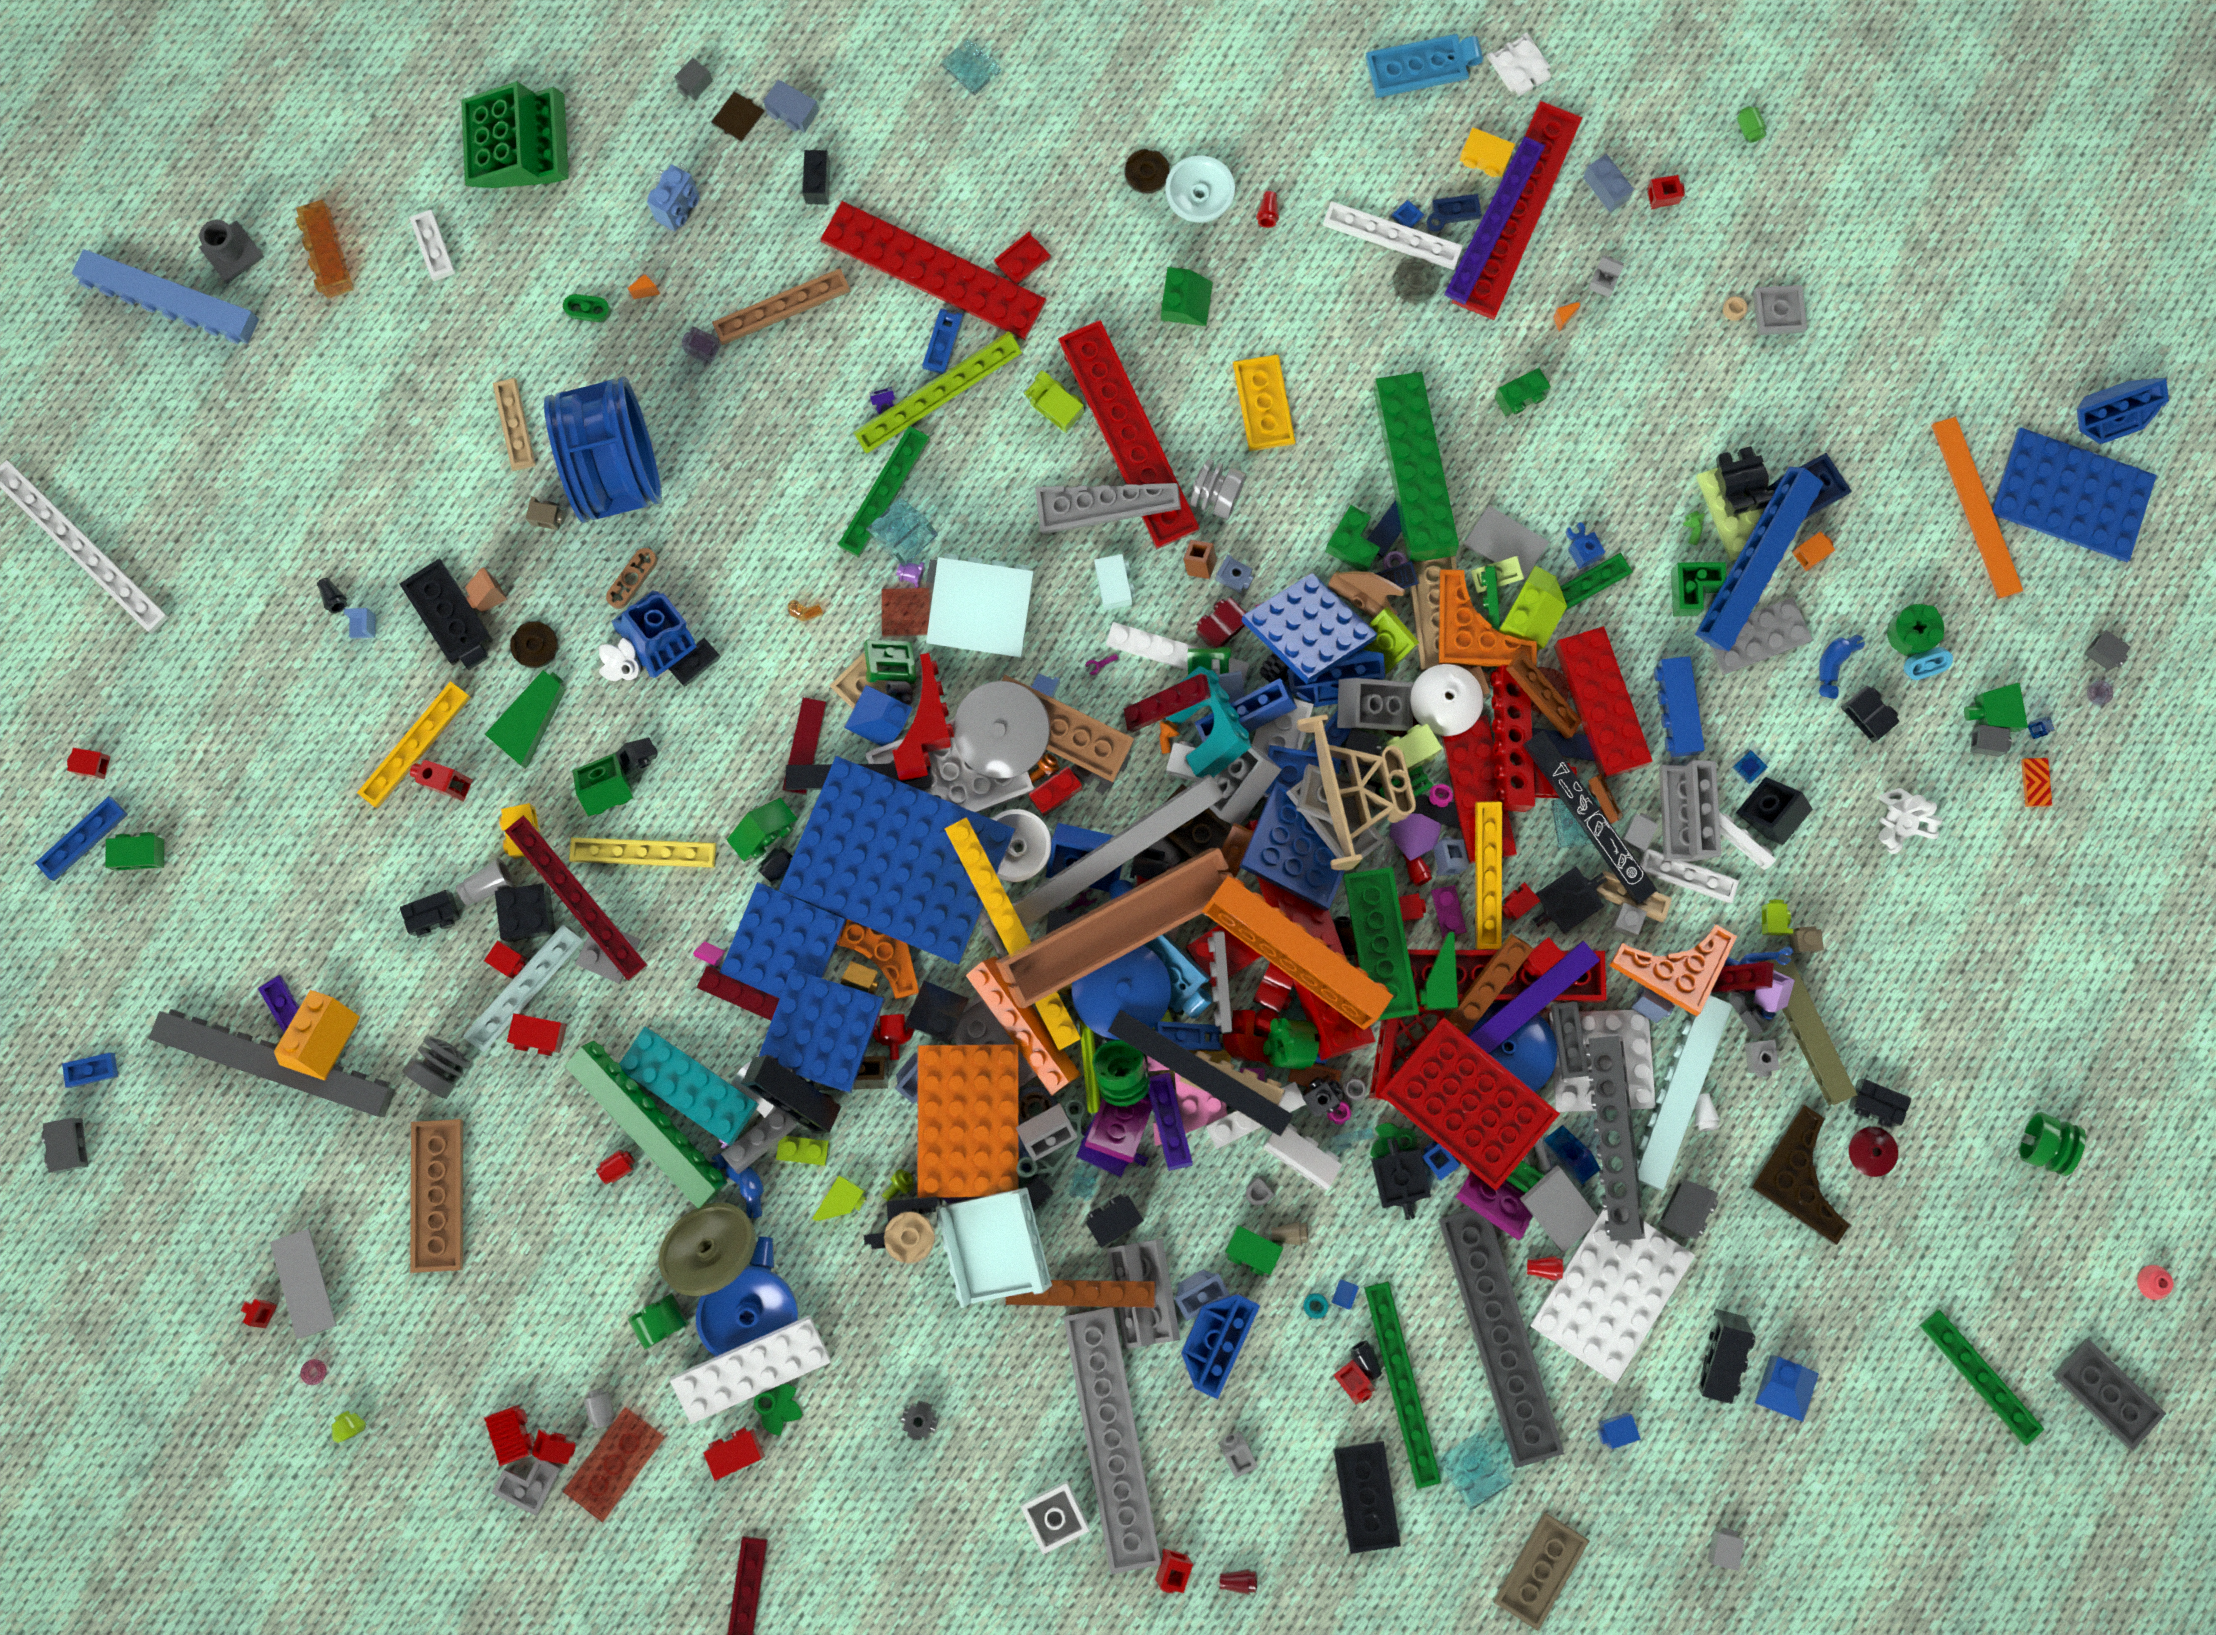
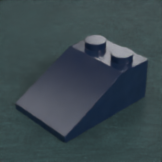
M1827 453L1800 466V468L1807 469L1824 482L1819 495L1813 501L1803 521L1852 492ZM1784 476L1768 486L1766 490H1773L1775 492Z

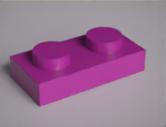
M1455 885L1431 890L1442 938H1445L1449 932H1454V935L1466 933Z

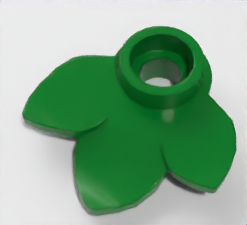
M1382 1123L1375 1127L1380 1139L1372 1146L1370 1155L1372 1157H1379L1390 1152L1386 1138L1391 1137L1392 1139V1136H1397L1399 1150L1416 1148L1417 1136L1409 1128L1400 1129L1393 1123ZM1408 1137L1410 1142L1407 1145H1403L1400 1139Z
M781 1384L773 1390H767L755 1396L754 1408L761 1415L762 1426L773 1435L780 1436L783 1431L784 1422L798 1420L803 1415L800 1406L792 1400L796 1393V1388L792 1385ZM764 1398L771 1400L770 1407L763 1406L762 1401Z

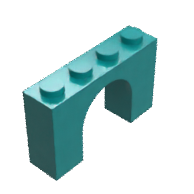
M1199 666L1181 682L1200 673L1207 675L1211 698L1166 717V719L1181 725L1199 709L1206 706L1212 708L1214 726L1210 736L1186 756L1194 775L1202 779L1209 774L1214 778L1249 750L1252 745L1248 740L1249 734L1238 721V713L1228 702V694L1218 683L1220 681L1218 675L1211 669L1207 670Z

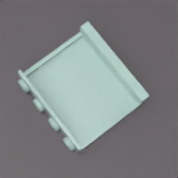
M945 553L944 558L938 557L926 643L1023 657V644L1035 571H1029L1030 566L1016 564L1015 568L1006 567V562L992 560L991 565L983 564V559L968 557V561L958 560L959 555Z
M1027 1188L950 1203L937 1209V1223L942 1230L943 1247L948 1254L950 1262L949 1271L954 1278L956 1286L955 1295L960 1302L961 1308H965L970 1303L1022 1293H1043L1052 1286Z

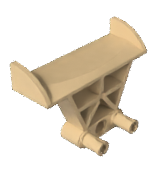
M1327 714L1300 719L1297 721L1298 730L1315 733L1325 795L1334 828L1345 856L1344 858L1331 860V868L1334 870L1353 869L1362 860V855H1355L1352 840L1387 815H1389L1387 819L1390 822L1397 823L1400 820L1406 819L1416 807L1403 752L1396 746H1389L1377 756L1328 745L1323 726L1328 720ZM1331 757L1346 760L1352 787L1339 790ZM1357 763L1372 766L1362 780ZM1374 772L1380 776L1385 799L1363 788ZM1391 779L1399 780L1401 788L1394 787ZM1355 796L1362 826L1350 834L1342 798ZM1368 804L1382 812L1371 819Z

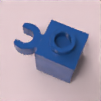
M1582 522L1577 524L1578 534L1573 533L1570 527L1565 531L1566 536L1573 541L1568 550L1579 570L1599 561L1605 554V550L1595 532L1585 536V526Z

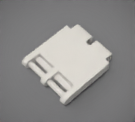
M1528 33L1522 34V38L1513 43H1506L1504 48L1499 51L1487 54V58L1510 92L1515 90L1518 96L1533 89L1531 81L1537 87L1551 77L1548 72L1550 65Z

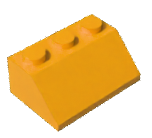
M310 990L274 1050L279 1065L326 1080L356 1028L360 1016L335 998Z

